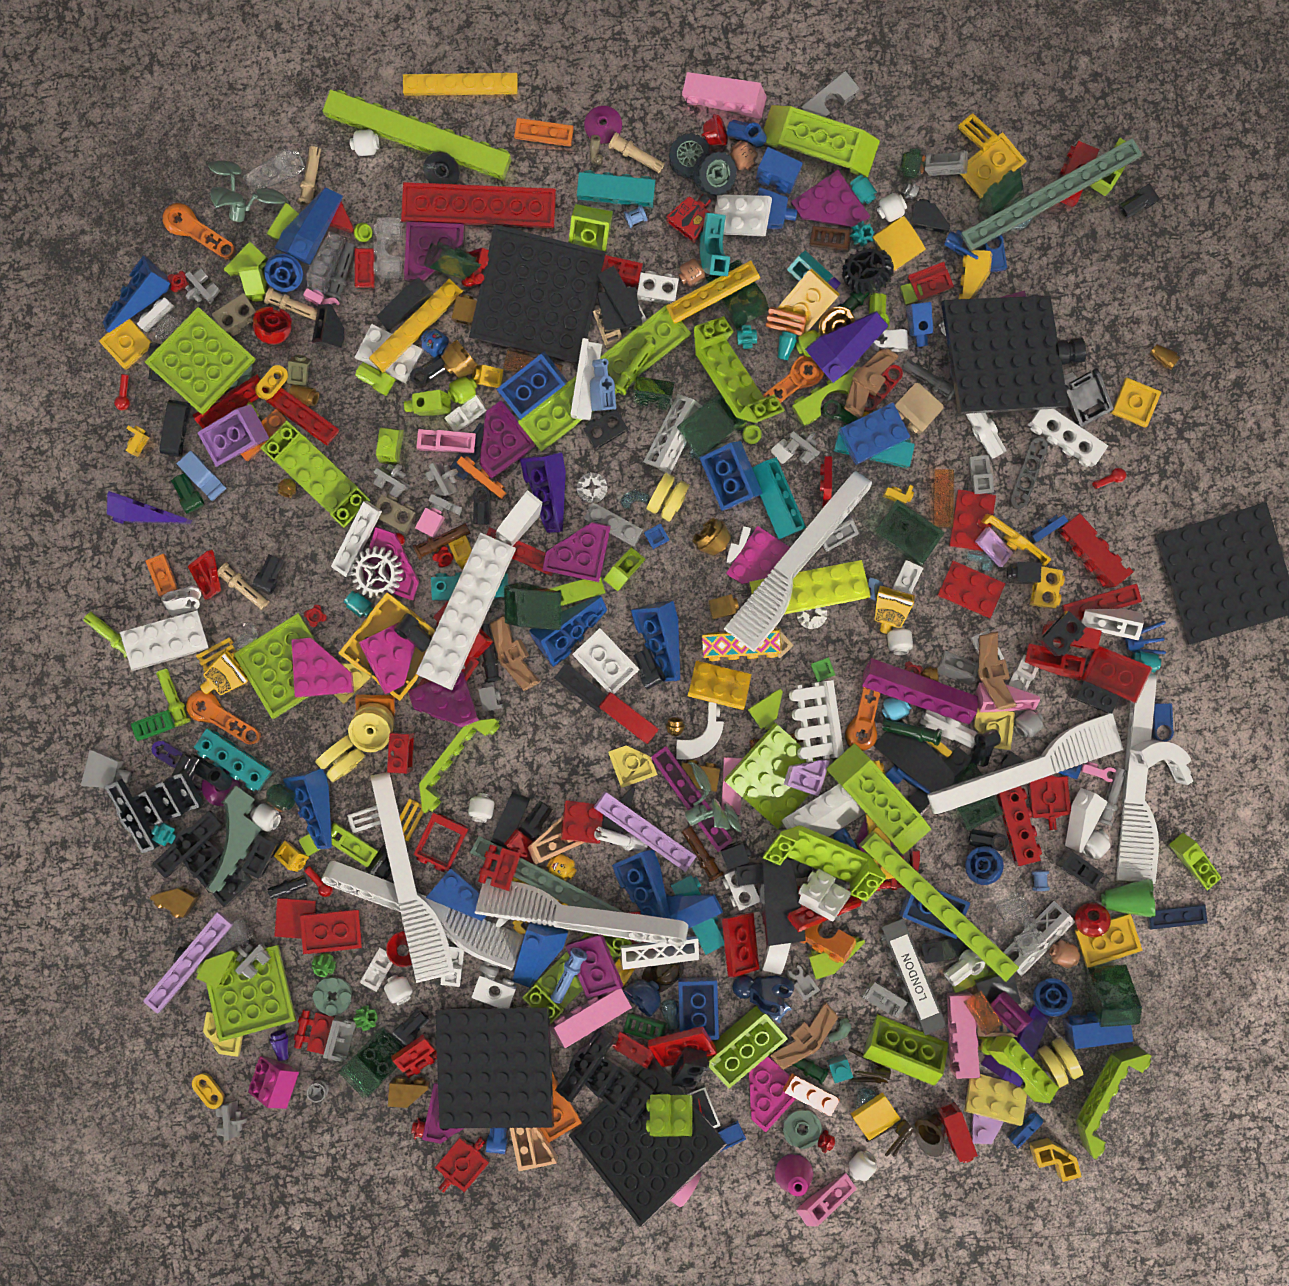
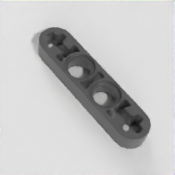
M1035 438L1028 446L1009 498V503L1014 509L1025 507L1029 501L1048 448V444L1043 438ZM1040 442V446L1043 449L1038 450L1036 456L1030 455V453L1034 454L1036 451L1034 444ZM1029 459L1035 460L1037 464L1034 470H1030L1027 467ZM1022 477H1027L1030 480L1029 487L1024 488L1021 486L1020 480ZM1021 491H1027V494L1023 493L1021 495L1023 503L1017 505V501L1014 498L1018 497Z

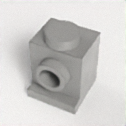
M494 682L482 684L483 688L478 690L483 712L504 708L503 704L498 702L501 700L500 690L495 688Z

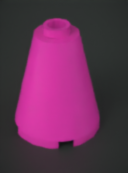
M789 1154L782 1157L777 1163L775 1179L784 1191L797 1197L802 1196L806 1193L813 1180V1168L804 1156Z

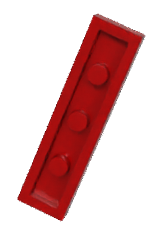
M256 374L220 397L203 415L199 412L193 414L195 421L204 429L234 410L247 406L248 402L258 399L255 388L261 380L259 375ZM262 388V391L264 393L268 392L266 388Z
M280 388L272 398L265 400L326 446L339 433L337 427L283 388Z
M489 527L486 535L496 539V530ZM519 540L513 545L516 550L512 559L552 577L553 572L543 571L545 552Z
M1133 584L1064 604L1062 608L1063 612L1069 611L1078 620H1082L1085 609H1120L1140 603L1142 599L1138 585Z
M850 895L837 916L860 907L861 899ZM807 907L792 911L787 917L798 932L829 920Z

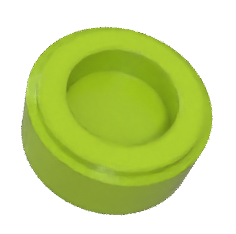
M756 425L746 426L742 433L743 440L748 444H756L762 436L760 428Z

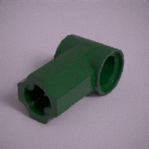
M836 400L827 401L821 408V413L826 419H834L846 424L859 419L844 409V404ZM827 405L835 407L834 414L828 413Z
M186 473L179 474L171 480L180 497V505L186 514L205 506L201 495L195 490Z

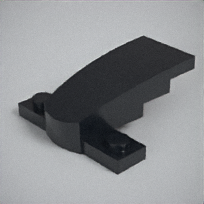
M886 731L873 745L891 763L929 789L930 793L955 785L960 774L974 761L959 746L943 761L925 741L919 742L915 737ZM918 788L908 799V802L922 816L930 807L927 796L928 793Z
M186 770L150 786L132 797L123 779L105 786L116 807L120 822L131 833L141 853L154 850L160 846L159 843L152 840L154 835L149 826L181 816L185 812L199 808L204 804Z
M208 811L192 827L179 832L173 843L170 844V847L152 864L164 878H168L184 863L192 876L197 878L206 888L219 865L223 853V848L210 838L223 826L222 822L212 811ZM238 863L235 864L238 866L231 876L228 874L224 879L226 883L219 892L216 890L215 893H212L223 907H227L254 882L248 873L241 870L242 867Z
M792 858L785 859L781 865L763 859L758 863L735 867L737 886L760 884V903L762 904V919L765 925L767 946L806 941L805 930L798 932L787 917L790 912L802 908L801 904L798 903L800 897L796 879L809 877L812 867Z
M599 1027L587 1045L578 1050L573 1056L569 1065V1071L555 1091L572 1103L585 1084L598 1098H601L614 1111H618L631 1124H634L645 1109L650 1095H655L656 1091L625 1067L605 1055L616 1038L603 1027Z

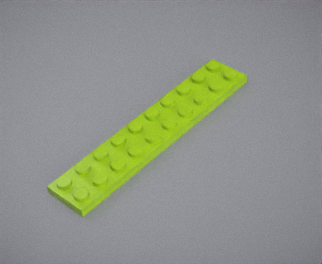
M668 304L600 357V359L608 360V376L612 377L614 383L620 377V372L629 366L646 340L654 344L656 348L640 368L636 378L691 335V332L682 321L674 324L666 308ZM577 375L518 421L541 452L545 451L583 421L582 419L571 418Z

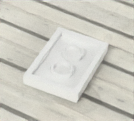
M717 195L714 214L726 215L723 235L766 236L772 198L770 196Z
M371 324L354 358L381 371L369 360V357L392 334ZM412 344L385 373L407 384L410 379V373L416 367L424 350Z
M600 628L572 654L608 693L615 694L639 671V668Z

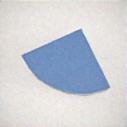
M874 578L869 579L868 586L871 588L870 598L877 601L879 586H883L884 583Z

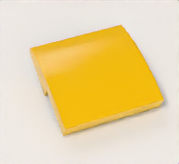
M905 216L898 218L872 236L876 246H879L881 250L885 249L887 254L891 256L894 271L926 250Z

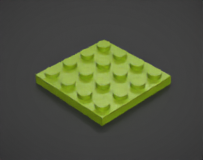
M197 307L154 351L145 363L203 415L256 359L205 312Z
M299 613L234 653L239 665L272 719H275L308 698L295 697L292 639L312 638L315 641L316 639Z
M775 723L726 776L724 781L772 825L779 829L783 824L781 820L792 814L810 794L783 785L789 766L807 762L806 759L798 757L797 752L801 746Z
M279 945L265 949L271 956L265 965H262L257 959L252 963L258 970L252 979L243 974L239 975L235 971L246 959L244 957L241 962L235 960L222 988H215L206 983L219 1042L296 1021Z

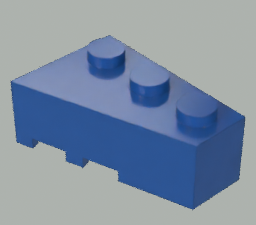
M454 866L426 897L429 900L480 921H483L486 915L475 914L481 889Z

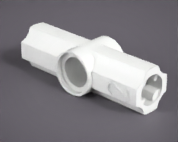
M986 413L966 414L973 426L972 430L979 442H982L991 460L1007 451L997 434L998 430L995 423L987 417Z
M927 709L922 714L920 724L934 730L942 729L943 737L952 741L955 740L970 748H973L975 745L974 738L978 734L976 731L962 726L960 722L952 718L944 717Z
M969 949L961 954L959 961L947 969L944 975L952 986H956L969 975L979 974L984 969L985 962Z

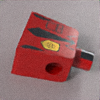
M702 194L697 201L689 196L668 214L666 222L695 244L700 236V232L703 231L705 213H710L706 207L711 200L705 194Z

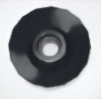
M441 151L433 152L424 161L423 171L429 183L456 184L459 180V165L454 157L448 153ZM441 166H444L446 171L442 170Z

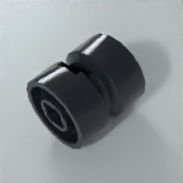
M1082 337L1072 338L1069 343L1067 340H1058L1057 346L1062 365L1069 364L1070 361L1073 364L1085 362L1086 346Z

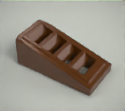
M813 226L809 245L849 252L851 231L848 229ZM818 232H822L820 241H817ZM826 233L829 234L828 242H825ZM834 235H837L836 243H833ZM844 236V243L840 244L841 238Z

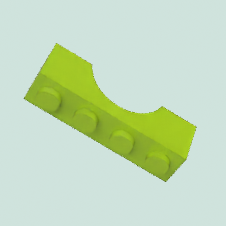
M851 367L844 376L834 383L829 380L827 381V386L822 389L818 386L810 391V396L806 398L801 396L794 401L795 404L792 406V410L802 427L820 418L821 403L825 397L833 393H842L848 396L853 380L852 377L860 367L856 369Z
M996 1036L988 1052L999 1064L1012 1069L1024 1080L1023 1090L1034 1102L1050 1103L1059 1087L1013 1037Z

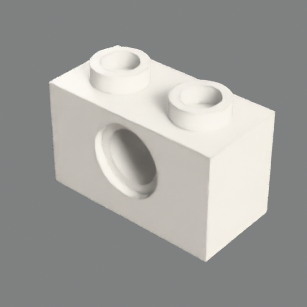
M481 973L472 998L498 1008H509L517 986L509 979L504 978L500 980L496 976ZM498 986L500 993L493 994L490 991V987Z

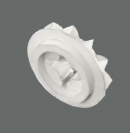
M587 473L577 483L578 495L585 502L597 503L605 497L607 483L600 474ZM590 480H592L595 486H600L594 489V496H592L590 490L584 489L590 486Z
M826 607L815 608V613L820 615V617L814 616L810 622L809 614L799 611L796 613L799 623L808 629L822 626L827 619Z

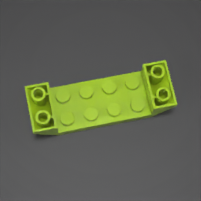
M771 105L763 129L767 137L765 145L778 148L779 145L849 168L850 173L862 174L867 178L880 142L879 139L865 130L792 106Z
M724 316L694 327L696 356L737 418L757 423L785 411L775 394L764 398L727 340L734 331Z
M288 421L260 448L323 506L343 528L357 515L363 501H371L339 468Z
M499 718L482 719L464 726L421 780L419 788L422 811L425 814L429 811H435L442 802L439 800L442 795L432 788L440 780V772H444L453 763L451 758L459 755L465 747L462 745L465 740H471L477 732L474 729H477L484 736L494 735L501 726L498 724Z
M855 743L826 768L902 855L931 830L924 818Z
M801 825L781 831L763 855L764 859L781 865L786 857H789L849 882L850 895L866 902L886 879V875L869 854Z
M585 932L579 939L595 935V933ZM603 935L613 960L621 955V946L632 944L629 939ZM568 951L522 997L531 1007H549L550 1024L583 990L578 975H575L562 1003H555L550 998L564 972V964L570 958Z
M1139 1046L1111 1053L1075 1120L1083 1148L1096 1160L1098 1156L1103 1154L1106 1142L1094 1131L1099 1128L1103 1113L1105 1114L1108 1111L1112 1096L1117 1094L1121 1079L1126 1077L1128 1066L1143 1073L1151 1063V1055Z

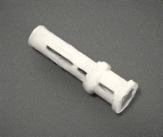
M598 827L597 830L601 832L595 831L594 834L597 840L620 845L627 851L635 850L636 853L646 851L648 846L631 833L624 835Z

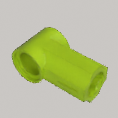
M883 293L870 294L869 314L877 311L887 323V330L890 326V320L886 314V295Z
M364 362L359 365L355 374L358 379L371 385L374 390L384 396L388 395L396 381L395 378L387 373L380 372Z

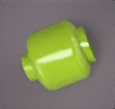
M812 329L801 336L799 335V343H796L799 354L803 353L807 358H810L811 356L805 349L821 334Z
M464 376L451 382L447 392L454 403L464 404L475 397L477 385L472 378L468 379Z

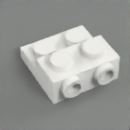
M818 869L816 873L812 871L809 875L808 885L803 884L798 894L801 896L798 903L834 921L849 899L851 892L835 884V877Z

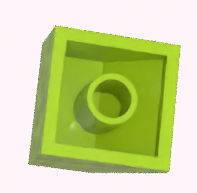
M575 204L571 217L568 243L606 252L613 211Z

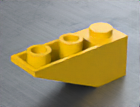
M971 251L979 257L978 259H974L969 255L963 256L965 275H961L960 285L963 286V294H959V299L975 298L990 275L991 251Z

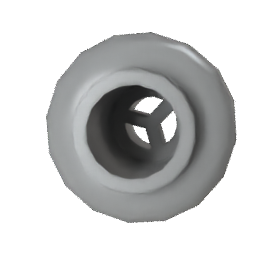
M1025 710L1015 719L1014 729L1019 736L1032 738L1043 728V717L1037 711Z

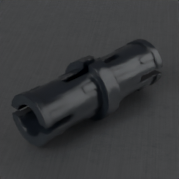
M302 875L289 881L287 879L279 885L269 887L267 889L269 897L274 899L285 894L290 895L293 891L307 887L308 881L306 876Z

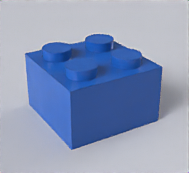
M767 147L758 167L756 179L764 186L770 185L776 188V191L781 194H791L803 162Z

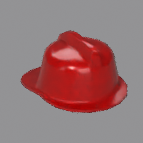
M713 114V118L704 123L701 136L705 137L711 146H725L728 142L725 124L719 115Z

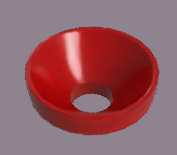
M1091 902L1079 907L1075 914V925L1083 935L1099 937L1109 930L1111 918L1104 906ZM1091 911L1097 912L1099 919L1096 921L1090 920L1088 913Z
M401 931L389 939L386 946V954L394 965L408 967L412 965L410 952L406 956H400L397 953V948L400 945L408 947L405 931Z

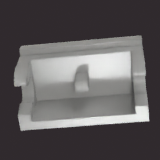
M965 150L956 153L926 154L925 171L929 176L967 173L968 152Z
M874 979L870 981L861 996L894 1018H898L908 1003L903 997Z
M337 1016L333 1019L323 1058L340 1062L347 1059L356 1026L354 1021Z

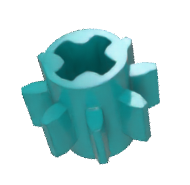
M861 221L851 227L853 231L850 237L854 241V245L860 243V246L863 247L873 241L872 236L875 231H873L871 224L865 225L864 221Z
M742 325V330H737L738 345H743V349H750L753 347L752 344L757 343V330L751 329V325Z
M164 822L160 826L156 824L151 831L154 835L152 840L163 846L167 842L172 844L176 838V834L173 833L175 828Z

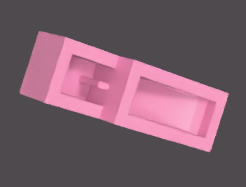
M418 429L417 450L474 453L476 434Z
M723 757L721 808L725 810L724 804L728 803L733 807L736 814L740 815L741 796L724 779L743 758Z

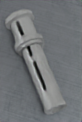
M1114 767L1116 772H1113L1111 778L1113 781L1110 782L1104 799L1108 803L1098 820L1099 823L1108 826L1113 824L1111 821L1114 811H1117L1116 802L1127 770Z

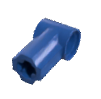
M733 119L727 126L728 137L747 141L754 147H761L766 142V134L758 123L749 124Z
M490 1128L486 1152L506 1153L507 1128Z

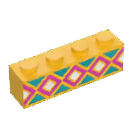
M781 628L774 629L755 652L728 632H710L702 635L704 658H709V661L720 660V657L736 660L739 659V656H747V659L759 658L758 655H766L767 658L778 657V654L782 652Z

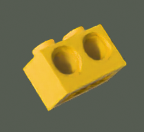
M1041 566V582L1033 584L1029 605L1055 609L1059 606L1061 602L1059 591L1065 581L1063 570ZM1048 573L1054 577L1052 584L1046 581ZM1045 592L1050 595L1048 603L1044 602L1042 598Z

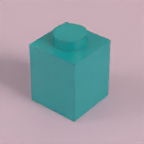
M845 1054L827 1060L835 1084L853 1078Z

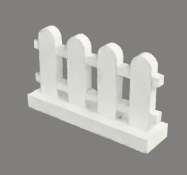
M834 680L812 683L813 687L802 688V685H796V690L790 691L789 698L791 701H798L799 709H795L792 712V718L796 721H801V728L795 730V737L804 742V747L798 749V757L806 759V762H813V758L823 756V759L838 758L844 753ZM814 699L815 706L805 708L804 700ZM817 718L818 725L808 727L807 719ZM820 737L821 744L811 746L810 738Z

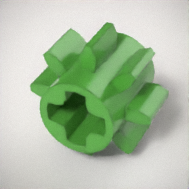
M321 953L319 957L314 956L311 968L314 969L313 972L317 976L327 977L328 973L333 974L336 961H333L332 955Z
M369 1005L355 1010L356 1014L353 1019L357 1028L362 1027V1030L366 1031L376 1026L375 1023L378 1017L375 1009L369 1010Z

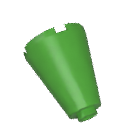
M1145 879L1105 890V894H1101L1102 906H1106V909L1150 918L1155 917L1152 879Z

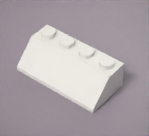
M838 784L781 821L786 829L801 825L829 837L864 815L865 811Z

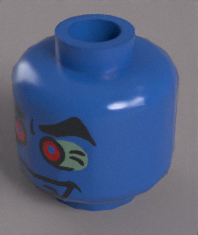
M437 329L427 330L421 337L422 349L433 357L441 356L449 343V338Z

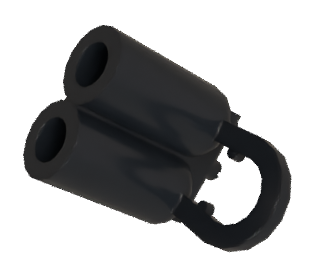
M182 753L172 775L186 770L191 781H193L196 775L195 766L198 762H202L203 758L195 754ZM193 783L198 793H201L202 788Z

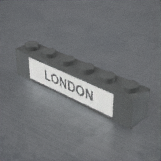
M899 916L879 924L881 928L878 931L882 941H886L888 948H886L888 957L895 962V966H893L894 972L897 977H901L903 982L900 984L902 992L909 997L908 1007L911 1013L915 1012L917 1017L914 1021L918 1031L922 1030L925 1035L947 1027L904 919Z

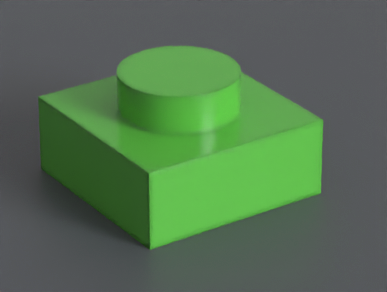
M829 657L810 664L817 682L835 676Z

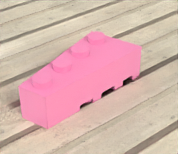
M687 72L682 96L690 105L707 106L758 119L763 117L767 100L765 91L759 82Z
M622 989L594 996L587 1001L588 1003L582 1006L579 1005L568 1014L555 1019L550 1024V1030L558 1044L566 1048L631 1009L632 1007Z
M970 992L947 993L949 1067L956 1079L980 1078L978 1038L976 1035L977 1018L974 1009L977 1008V1002Z

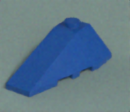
M325 187L283 230L275 249L310 265L342 201L343 195Z
M144 255L129 274L132 277L129 284L121 288L119 301L113 302L102 322L107 332H111L149 306L169 289L171 283L167 275Z
M598 595L544 619L531 628L529 632L536 646L551 666L554 667L572 652L571 648L577 641L581 642L584 638L582 635L588 628H592L607 611L602 597Z
M674 601L657 602L632 609L635 628L638 633H642L646 641L644 645L646 649L650 648L657 666L665 674L666 681H679V627Z
M321 768L312 769L283 778L291 802L295 801L300 811L298 814L300 818L303 817L308 824L307 831L317 849L331 848L329 785L324 770Z
M654 850L640 852L612 865L619 885L625 888L630 895V900L633 903L635 902L641 910V915L670 919L661 867Z
M666 894L670 919L686 922L688 929L723 913L715 894H695L693 896H684L683 894L668 896Z
M530 922L523 939L512 981L530 988L563 949L569 931L554 927V925H543V923L540 925Z

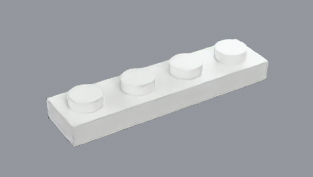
M363 501L331 565L333 569L345 577L350 576L353 570L351 565L356 564L354 558L360 556L359 553L363 550L382 512L368 501Z

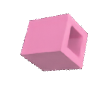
M433 507L431 509L425 508L415 528L435 538L445 518L441 516L442 512Z

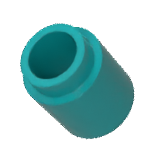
M861 174L850 183L852 186L851 190L861 204L865 202L869 204L876 199L875 194L877 191L867 177Z
M352 591L344 600L346 607L359 618L363 616L367 618L373 610L371 607L373 603L359 592Z
M1143 651L1133 652L1131 659L1152 667V673H1155L1161 667V658H1159L1158 654Z

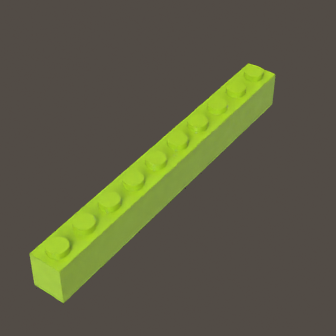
M330 89L322 110L327 118L361 130L370 129L380 137L424 153L432 154L439 151L448 153L454 157L458 165L502 181L505 180L512 161L509 152L503 148L495 149L486 142H475L467 135H462L461 137L450 129H439L431 122H426L425 124L414 116H403L401 112L395 109L386 110L378 103H367L365 99L359 96L350 97L346 92L339 89L337 91Z
M871 831L859 844L1005 982L1019 969L1006 954L875 832Z

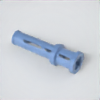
M572 948L571 956L564 964V972L550 997L555 1003H562L574 976L579 974L582 962L587 959V953L580 948Z

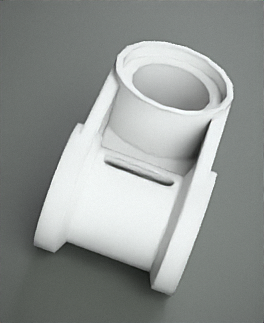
M885 330L879 336L880 340L884 342L880 344V341L876 339L871 345L875 351L883 348H888L892 352L907 351V330Z
M188 586L167 592L162 596L161 600L171 616H178L199 608L201 590L196 586Z

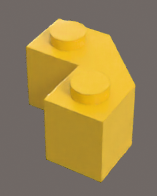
M1049 1138L1029 1143L1033 1160L1039 1168L1054 1164L1057 1175L1063 1182L1082 1177L1077 1158L1071 1151Z

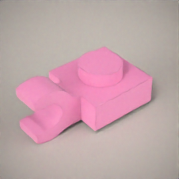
M306 289L303 294L307 301L316 306L332 303L340 304L336 298L325 299L323 297L324 294L316 289H313V291Z
M1092 762L1082 764L1081 772L1100 777L1107 782L1113 781V779L1107 777V772H1116L1111 767H1105L1102 770L1098 769V764Z

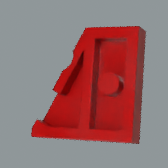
M212 549L206 551L187 566L205 600L212 598L221 591L214 551Z

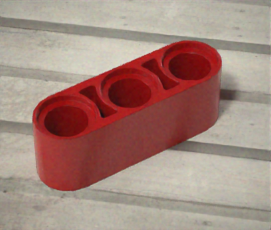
M891 365L884 371L881 376L886 379L882 385L885 388V393H877L875 396L869 393L867 399L873 405L871 408L865 407L864 412H872L903 376L900 366ZM895 371L897 379H891L888 372Z

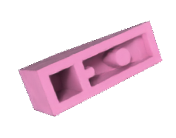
M983 682L978 684L975 695L978 696L979 712L1036 710L1040 701V696L1006 685L1017 706L998 710Z
M844 1173L809 1197L796 1211L806 1226H819L857 1188L847 1173Z

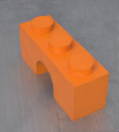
M822 923L805 929L806 941H801V943L805 944L807 942L812 945L815 951L828 954L829 958L836 963L840 961L845 964L856 946V939L839 929L832 938L821 937L819 931L823 926Z

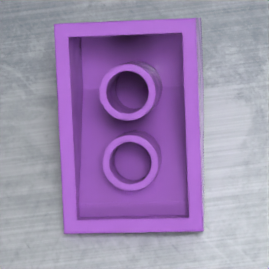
M251 404L234 410L197 432L216 467L269 439Z

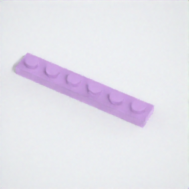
M604 791L594 805L596 810L686 872L696 858V855Z
M220 911L217 912L143 1002L157 1014L160 1013L234 924Z

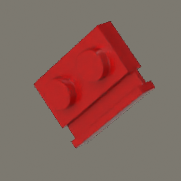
M945 262L908 275V279L917 297V302L954 288L949 272L945 267ZM917 285L921 286L923 292L922 296L920 295Z

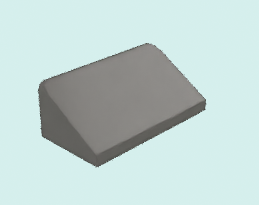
M849 514L822 545L826 552L859 534L854 520Z
M944 650L937 668L938 673L967 685H972L977 677L979 663Z

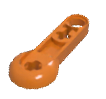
M173 203L164 210L162 222L170 233L189 236L223 259H231L235 256V246L221 235L200 223L188 205ZM181 215V218L183 220L181 222L178 221V223H176L175 217H180ZM213 236V239L219 244L216 246L212 242L208 243L207 237ZM225 245L231 246V252L228 255H224L221 252L222 247Z
M803 355L794 362L789 374L764 393L763 396L766 398L767 395H774V390H781L783 392L781 394L782 398L779 399L777 397V399L782 403L798 389L818 384L823 378L824 372L812 357L807 358ZM805 366H808V368L809 366H811L813 368L811 371L812 375L808 376V373L807 375L803 373L805 371Z
M865 687L862 688L857 714L845 731L847 744L852 746L855 743L862 751L870 749L877 740L874 718L880 693L873 690L872 696L875 699L868 703L865 695H869L870 689ZM863 729L866 737L858 740L859 737L856 736V733Z
M198 690L188 697L186 711L193 720L213 723L246 744H255L260 740L261 733L256 727L224 709L211 692L205 694L202 690ZM204 701L206 709L200 711L198 703H203ZM237 721L238 727L244 728L246 726L247 728L243 732L239 729L232 730L233 726L230 724ZM250 730L256 733L254 741H249L246 737L247 732Z

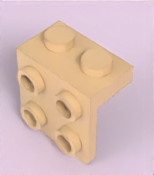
M915 383L895 405L902 421L908 425V429L918 435L928 427L944 408L943 404L920 383Z

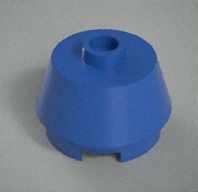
M288 254L272 256L264 268L268 284L281 292H289L296 289L303 278V270L300 263Z
M982 846L969 853L965 862V869L968 877L973 882L980 885H989L1000 878L1004 869V863L1001 855L995 849Z
M1049 978L1041 981L1036 986L1033 1000L1038 1010L1043 1014L1056 1017L1065 1014L1071 1008L1073 996L1070 988L1059 979Z

